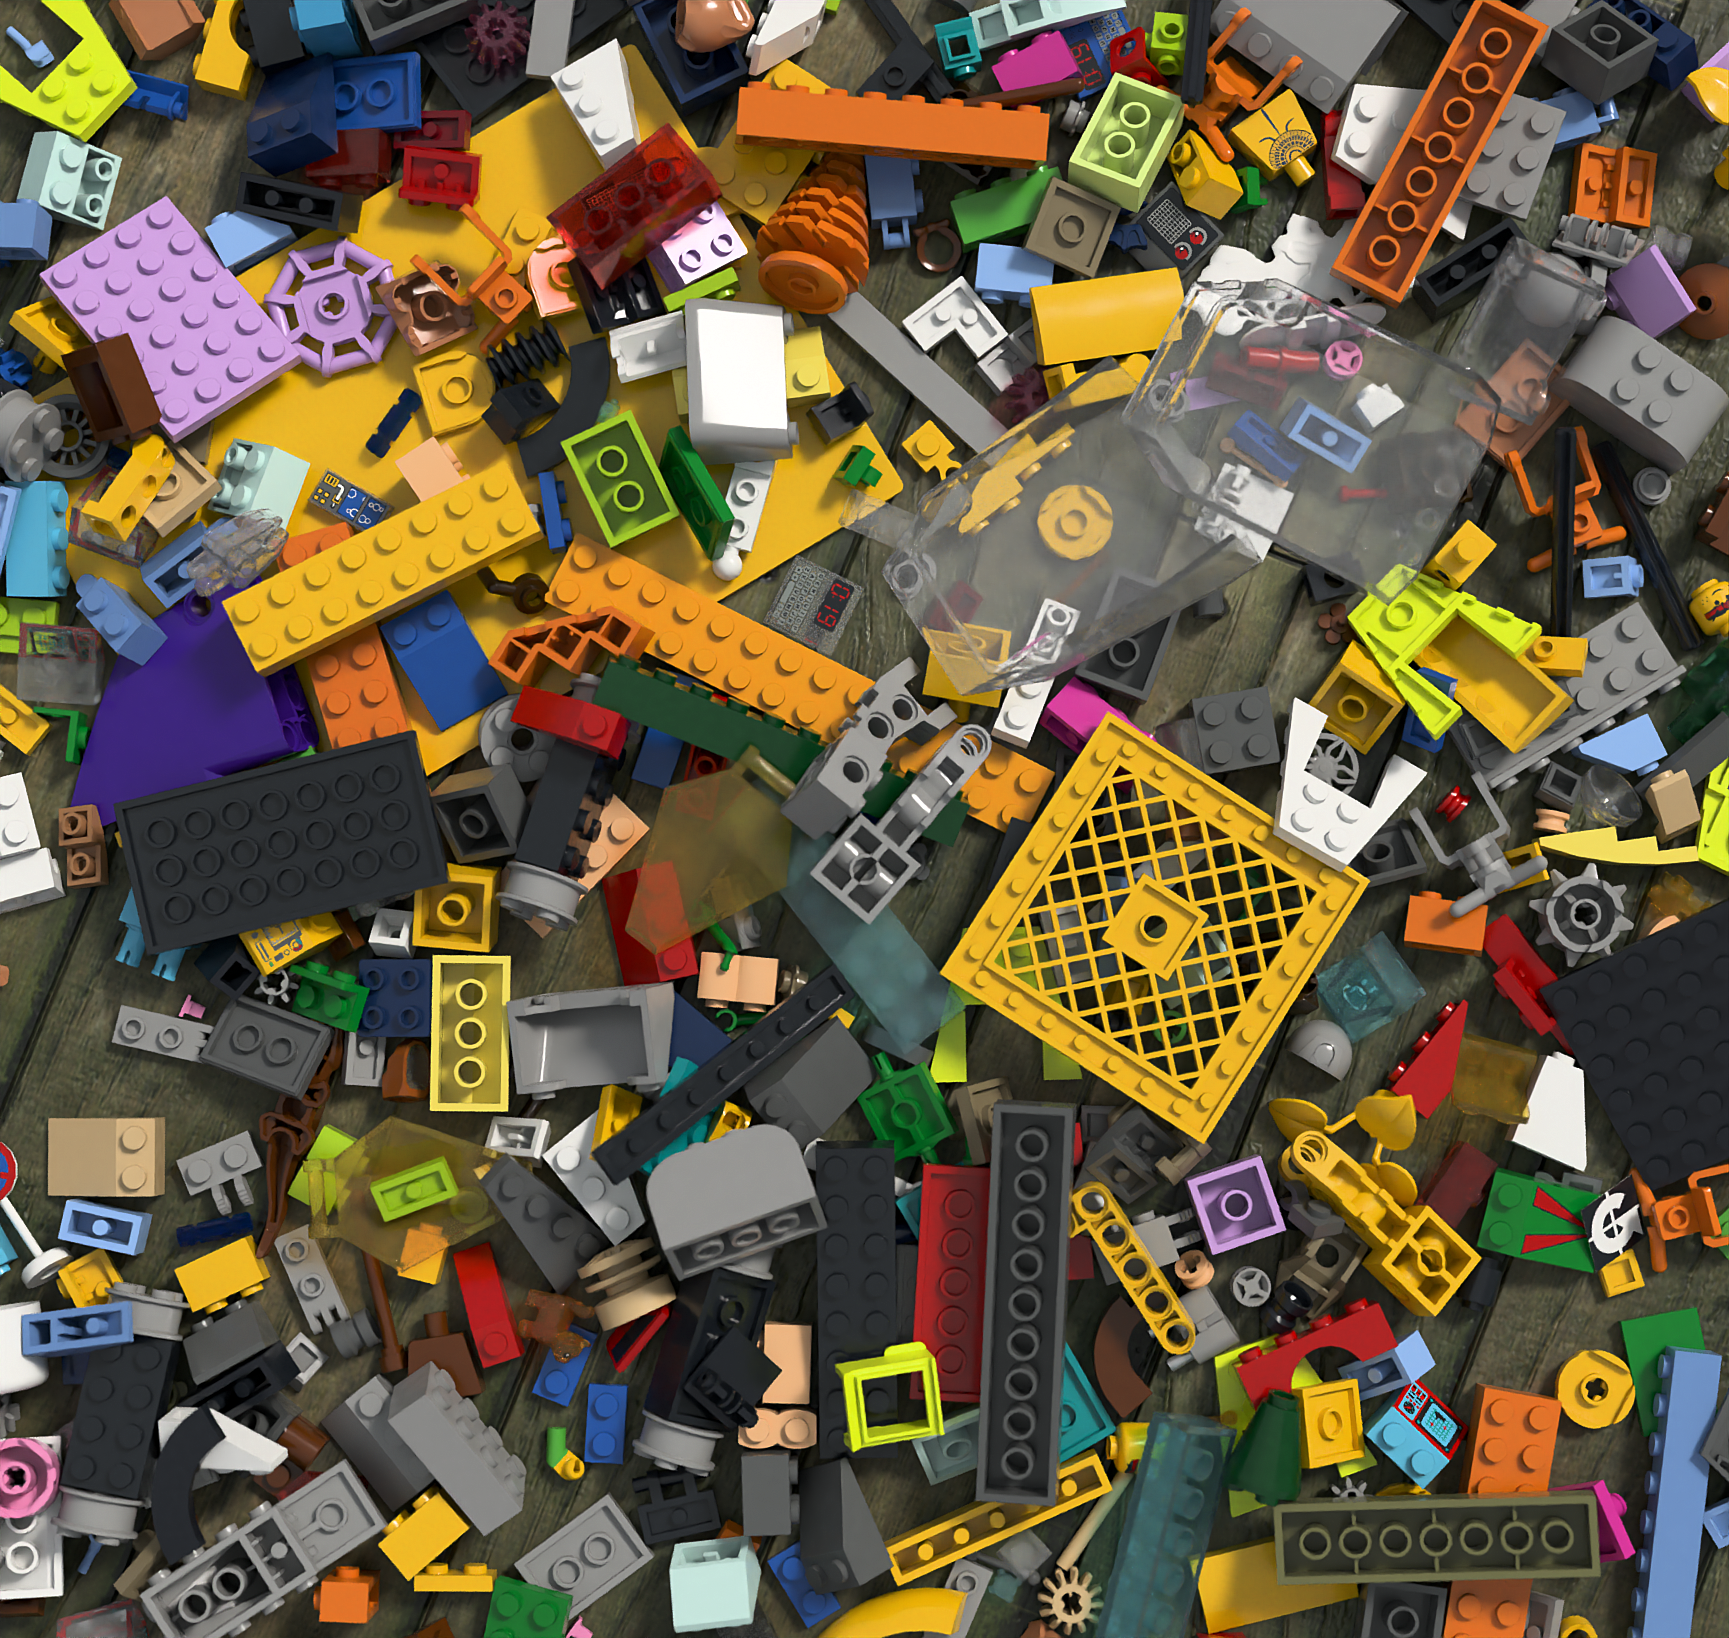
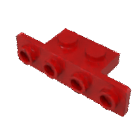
M1502 914L1485 927L1483 948L1498 965L1493 974V977L1496 979L1494 981L1495 987L1505 999L1509 1000L1511 998L1520 1009L1518 1014L1521 1020L1530 1030L1536 1029L1541 1036L1550 1030L1568 1054L1574 1055L1539 991L1542 985L1558 977L1507 914Z

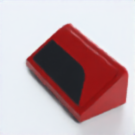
M672 1302L619 1325L609 1337L606 1347L614 1367L619 1373L625 1371L668 1318L673 1308Z

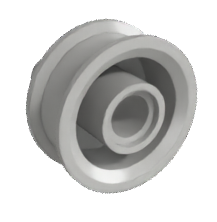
M517 693L498 699L486 710L479 724L478 741L481 752L490 767L510 763L518 782H528L543 777L556 738L510 721L521 694ZM526 728L531 731L532 737L527 745L516 746L511 742L512 734L517 729Z

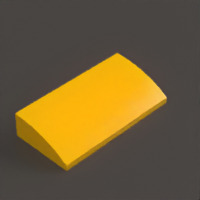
M1177 267L1029 288L1037 364L1052 365L1192 344L1187 308Z
M1459 615L1414 659L1421 668L1426 667L1457 679L1454 698L1514 754L1538 737L1574 702L1566 692L1523 653L1515 660Z
M1275 1535L1189 1556L1208 1634L1359 1597L1357 1583L1277 1585Z

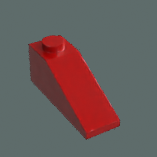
M526 685L522 689L510 720L512 723L617 760L632 724L620 713L582 700Z
M487 1242L454 1253L453 1258L471 1331L483 1368L521 1356L525 1353V1348L491 1243Z

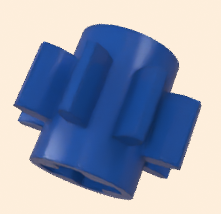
M1 348L0 378L20 387L24 391L27 390L29 387L26 382L33 379L31 375L32 365L29 359L23 353L15 351L13 348L7 352Z

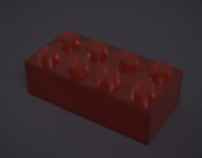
M666 123L553 211L546 219L561 242L599 288L603 290L716 202L723 194L713 174L672 126Z

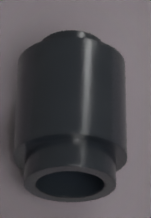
M1479 1255L1481 1260L1459 1286L1456 1297L1463 1299L1462 1307L1484 1313L1486 1306L1494 1308L1503 1272L1500 1271L1502 1261Z

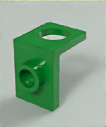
M33 706V712L41 716L70 719L65 762L81 765L84 749L86 750L91 734L90 727H87L88 715L74 710Z
M1226 858L1219 864V867L1235 864ZM1251 867L1244 868L1249 890L1264 887L1257 881L1260 875ZM1236 870L1227 872L1239 882ZM1266 892L1253 895L1251 898L1253 909ZM1245 907L1234 921L1247 918Z

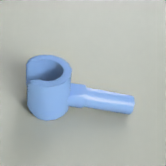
M12 26L6 30V34L22 47L28 58L37 68H42L54 60L53 55L42 40L32 46Z
M93 1534L89 1535L91 1543L78 1568V1571L82 1574L87 1573L102 1545H107L96 1542V1535Z

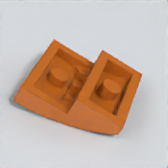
M1584 142L1576 145L1568 216L1574 213L1590 218V224L1595 219L1599 221L1598 225L1609 223L1610 226L1615 225L1624 228H1649L1658 153L1625 146L1616 150Z

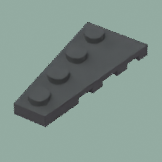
M506 1152L479 1181L559 1296L579 1276L577 1270L585 1266L610 1242V1239L598 1225Z

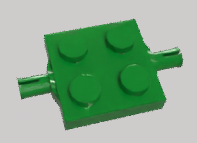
M885 1051L871 1057L870 1060L881 1079L873 1087L863 1091L857 1097V1100L877 1139L894 1140L895 1162L905 1157L920 1155L923 1163L941 1164L934 1147L942 1139L956 1133L960 1129L925 1061L907 1070H897L894 1072Z

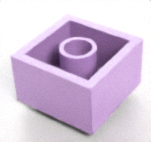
M1254 1154L1183 1179L1199 1228L1203 1234L1207 1251L1212 1255L1286 1230L1260 1155Z

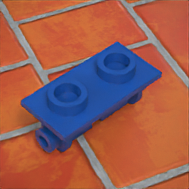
M127 70L138 88L122 105L164 115L169 120H174L175 118L188 119L189 85Z

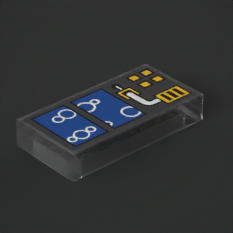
M329 468L326 469L308 499L310 503L341 521H346L360 532L387 520L395 508L390 503Z

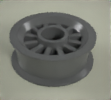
M62 394L42 402L49 403L59 410L62 418L61 431L64 432V435L72 429H77L79 432L78 442L72 447H65L64 443H62L60 448L53 452L42 470L67 480L85 479L101 471L112 459L116 445H113L111 439L98 443L90 440L94 435L91 429H88L90 426L86 417L82 420L84 411L77 395ZM70 411H73L72 419L70 418ZM88 446L95 448L92 454L87 450ZM80 454H83L87 459L82 462ZM61 456L60 462H55ZM71 456H72V460H73V464H74V465H69L70 460H71Z

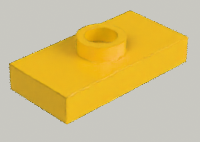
M1539 636L1523 654L1547 676L1583 678L1589 645L1587 638Z

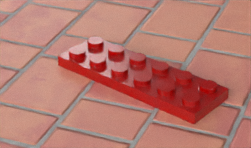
M923 1163L912 1342L919 1341L924 1343L927 1350L935 1357L940 1401L980 1403L991 1167ZM921 1370L910 1372L909 1399L925 1400Z

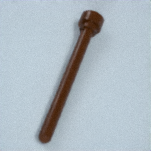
M1071 78L961 100L964 101V106L979 107V102L1001 103L1002 107L1080 93L1084 90L1085 83L1081 78Z
M355 1188L351 1190L352 1193L349 1201L384 1349L380 1350L382 1357L378 1358L381 1373L383 1374L407 1368L408 1351H404L403 1344L399 1345L365 1196L362 1190Z

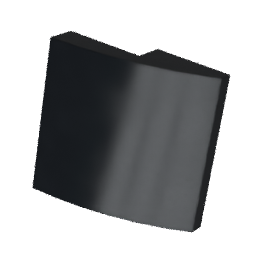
M641 244L612 247L604 254L575 257L566 263L593 334L608 332L609 330L667 314Z

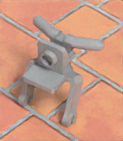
M1480 771L1471 775L1496 818L1499 828L1457 850L1451 856L1446 857L1418 807L1409 811L1418 829L1423 832L1440 864L1450 870L1458 866H1465L1469 876L1478 888L1451 904L1449 912L1456 918L1465 915L1496 897L1498 893L1505 889L1508 890L1545 870L1548 865V861L1544 856H1536L1514 869L1511 868L1499 845L1503 844L1502 841L1510 837L1511 828L1492 797L1491 789Z

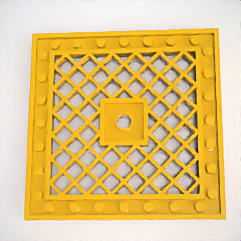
M1107 712L939 974L1190 1137L1204 1144L1370 880L1349 866H1346L1340 873L1273 834L1275 820L1273 817L1115 715ZM1118 767L1129 773L1128 775L1112 778ZM1132 780L1137 801L1117 805L1113 784ZM1140 781L1162 794V796L1144 799ZM1106 787L1110 807L1091 811ZM1165 801L1170 822L1150 826L1146 805ZM1173 802L1195 817L1177 820ZM1138 807L1143 828L1123 832L1119 811ZM1112 813L1116 834L1096 838L1092 817ZM1085 820L1089 839L1070 843ZM1198 822L1202 843L1183 847L1178 826ZM1206 823L1229 838L1210 841ZM1171 828L1176 849L1156 853L1152 832ZM1144 834L1149 855L1129 859L1125 838ZM1118 840L1122 861L1102 865L1098 844ZM1230 843L1235 865L1216 868L1211 847ZM1091 845L1095 866L1075 870L1071 849ZM1239 845L1261 859L1243 863ZM1204 849L1208 870L1189 874L1184 853ZM1064 853L1068 872L1049 876ZM1177 855L1182 876L1162 880L1158 859ZM1150 861L1154 879L1142 873L1135 884L1131 865ZM1263 865L1268 886L1249 890L1244 868ZM1123 866L1128 888L1108 892L1104 870ZM1272 866L1294 880L1276 884ZM1236 870L1241 892L1222 895L1217 874ZM1097 872L1101 893L1081 898L1077 876ZM1210 876L1214 897L1195 901L1190 880ZM1070 878L1074 899L1054 903L1050 882ZM1183 882L1187 900L1166 888L1165 885ZM1044 886L1048 905L1028 909L1041 887ZM1296 886L1301 907L1282 911L1277 889ZM1305 887L1314 892L1309 902L1307 901ZM1269 891L1274 913L1255 917L1250 895ZM1128 894L1114 916L1110 897ZM1242 897L1247 919L1228 922L1223 901ZM1103 899L1107 920L1087 925L1083 903ZM1216 903L1220 924L1202 928L1209 915L1197 907ZM1076 905L1080 926L1060 930L1056 909ZM1049 911L1053 932L1033 936L1029 915ZM1301 913L1287 935L1283 916ZM1150 916H1158L1165 923V932L1160 938L1154 939L1145 933L1144 923ZM1022 918L1027 938L1007 942ZM1275 918L1280 940L1261 944L1256 922ZM1249 924L1253 946L1234 949L1229 928ZM1108 926L1100 939L1113 948L1093 952L1089 930ZM1222 930L1226 951L1207 955L1202 934ZM1082 932L1086 953L1066 957L1062 936ZM1055 938L1059 959L1039 963L1035 942ZM1196 938L1200 957L1181 961ZM1028 943L1033 965L1012 969L1008 947ZM1281 945L1266 968L1262 949ZM1000 951L1002 952L1005 969L994 962ZM1255 951L1259 973L1240 976L1235 955ZM1115 953L1119 975L1099 979L1095 957ZM1122 953L1146 969L1126 973ZM1228 957L1232 978L1213 982L1208 961ZM1088 959L1092 980L1072 985L1068 963ZM1201 963L1205 984L1186 988L1182 966ZM1061 964L1065 986L1045 990L1041 969ZM1034 970L1038 990L1014 974ZM1175 970L1179 990L1159 994L1155 975L1164 981H1168ZM1147 974L1152 996L1132 1000L1127 978ZM1260 978L1245 1001L1241 982ZM1120 980L1125 1002L1105 1006L1100 984ZM1234 984L1238 1005L1219 1009L1214 988ZM1094 986L1098 1007L1078 1012L1074 990ZM1207 990L1211 1011L1192 1015L1187 994ZM1067 992L1071 1012L1047 996ZM1180 996L1185 1017L1165 1021L1161 999ZM1153 1001L1158 1023L1138 1027L1133 1005ZM1126 1007L1131 1029L1111 1033L1106 1011ZM1239 1011L1224 1034L1220 1015ZM1100 1013L1104 1033L1080 1017ZM1213 1017L1217 1038L1198 1042L1193 1021ZM1186 1023L1191 1044L1171 1048L1167 1027ZM1159 1029L1164 1050L1144 1054L1140 1032ZM1132 1034L1136 1053L1113 1038ZM1218 1044L1203 1067L1199 1048ZM1192 1050L1197 1071L1177 1075L1172 1054ZM1165 1056L1169 1075L1146 1060ZM1197 1077L1191 1088L1179 1082Z

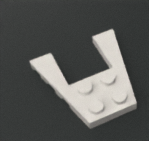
M1363 84L1352 85L1348 91L1330 159L1368 185L1374 184L1376 186L1426 90ZM1458 199L1453 204L1441 227V230L1450 235L1452 241L1459 243L1464 240L1473 204Z
M1295 697L1287 709L1290 715L1284 734L1286 749L1284 760L1281 762L1280 775L1282 776L1281 789L1277 794L1273 834L1341 873L1424 779L1427 772L1394 754L1386 764L1369 807L1365 806L1304 771L1328 716Z

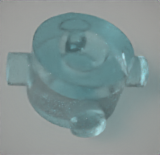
M611 399L610 402L605 401L603 403L597 422H605L619 414L620 406H618V400Z
M1004 1569L997 1570L998 1575L994 1579L993 1586L988 1587L989 1593H996L998 1597L1005 1599L1006 1603H1011L1014 1601L1013 1596L1017 1591V1586L1022 1585L1021 1578L1015 1579L1011 1574L1005 1573Z

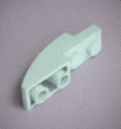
M1000 0L998 4L970 12L969 16L972 17L979 51L982 52L1050 29L1057 31L1125 9L1127 6L1125 0Z

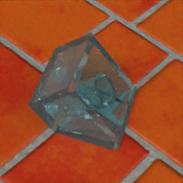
M1383 931L1356 946L1317 974L1318 995L1352 1043L1357 1042L1407 1012L1427 994Z

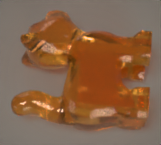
M536 1289L529 1290L525 1304L528 1307H537L538 1316L535 1321L521 1320L516 1332L517 1336L527 1340L535 1339L539 1343L551 1347L555 1360L560 1363H568L570 1359L580 1355L583 1348L591 1347L589 1341L574 1332L568 1331L575 1315L582 1319L593 1317L595 1310L592 1306H584L577 1299L563 1294H549V1292Z

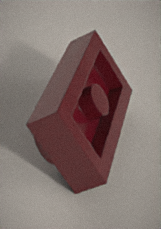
M467 110L421 111L422 130L394 132L393 149L398 152H404V148L407 145L452 151H470L472 114Z

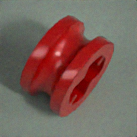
M1458 785L1449 791L1435 809V812L1438 814L1444 813L1446 821L1449 823L1461 813L1472 798L1469 794H1461V787Z

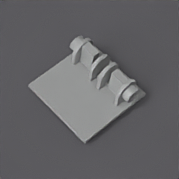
M1572 213L1570 216H1562L1559 224V230H1562V232L1553 241L1552 246L1561 248L1562 252L1566 255L1573 257H1583L1585 255L1599 259L1600 264L1604 266L1618 268L1621 266L1626 267L1645 244V240L1633 235L1630 229L1612 225L1609 230V223H1604L1603 227L1600 228L1598 227V220L1594 219L1590 225V218Z

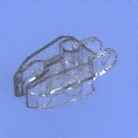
M270 509L247 511L205 533L201 542L204 551L188 563L186 567L190 578H193V580L197 579L194 588L198 595L202 597L211 596L227 584L232 585L234 588L245 589L279 557L286 544L289 533L280 527L283 522L282 518Z

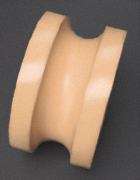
M1536 809L1535 814L1539 819L1536 823H1533V829L1556 834L1567 833L1568 829L1565 828L1564 823L1570 819V814L1548 809Z
M1187 1251L1179 1257L1180 1260L1176 1261L1175 1273L1189 1289H1198L1206 1286L1213 1278V1265L1202 1251ZM1196 1267L1197 1270L1195 1272H1192L1191 1269Z

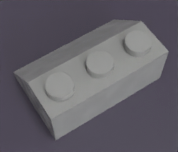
M379 1373L324 1418L321 1423L392 1512H394L436 1478L387 1421L394 1386L384 1374Z

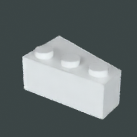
M617 39L610 41L550 76L563 104L611 181L645 163L639 126L634 110V98L629 82L628 64Z
M597 1110L544 1153L542 1157L614 1246H616L646 1222L648 1216L632 1174L620 1184L613 1185L598 1163L589 1159L598 1114Z

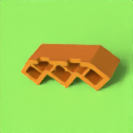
M613 606L596 609L594 612L581 615L574 614L545 621L544 624L528 628L521 627L509 630L488 664L520 685L535 687L551 660L577 675L587 673L603 647L616 656L622 653L638 660L656 632L625 612Z

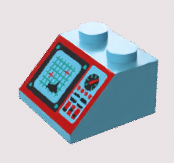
M1419 1379L1412 1384L1397 1388L1362 1425L1363 1433L1422 1489L1451 1460L1469 1429Z

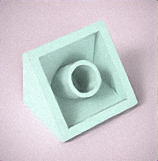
M973 1403L943 1415L944 1435L940 1436V1434L911 1439L931 1486L977 1468L980 1403Z

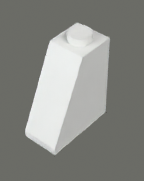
M1553 1051L1552 1056L1540 1055L1504 1140L1569 1168L1584 1172L1587 1165L1584 1070L1574 1067L1575 1059L1562 1053Z

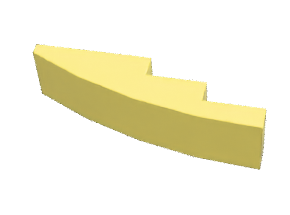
M1615 826L1532 839V843L1538 842L1540 850L1571 859L1608 865L1660 866L1699 861L1697 846L1658 851L1656 836L1618 841Z

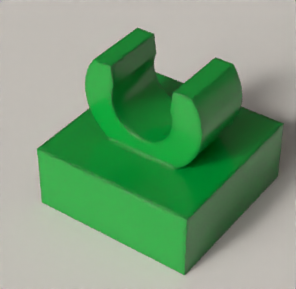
M1247 166L1236 170L1235 173L1244 193L1227 213L1238 214L1268 204V199L1260 198V187L1267 185L1268 181L1264 177H1259V168Z
M852 445L834 473L833 478L846 486H856L858 481H860L867 487L870 485L875 487L883 474L869 465L876 455L865 446Z

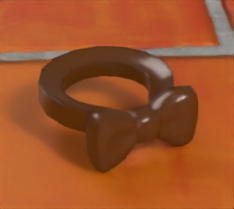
M949 218L935 223L929 222L926 226L912 230V235L918 237L916 244L917 258L921 265L929 271L936 273L945 272L954 267L959 261L961 243L957 235L948 228L951 225ZM935 230L946 236L953 245L952 257L948 262L939 265L931 263L924 254L928 233Z

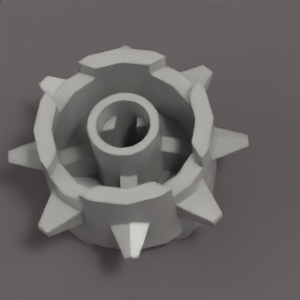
M1588 863L1580 876L1568 879L1556 869L1551 870L1550 875L1553 886L1544 894L1542 899L1529 900L1528 906L1537 912L1538 923L1542 930L1535 940L1536 944L1539 946L1551 943L1555 948L1563 951L1566 964L1569 967H1574L1583 953L1596 952L1601 957L1610 954L1609 945L1618 937L1620 931L1632 930L1634 923L1622 916L1624 906L1620 898L1627 890L1626 886L1623 884L1612 887L1608 882L1599 880L1594 863ZM1584 908L1587 915L1583 917L1586 921L1585 923L1576 921L1574 916L1576 914L1575 909Z

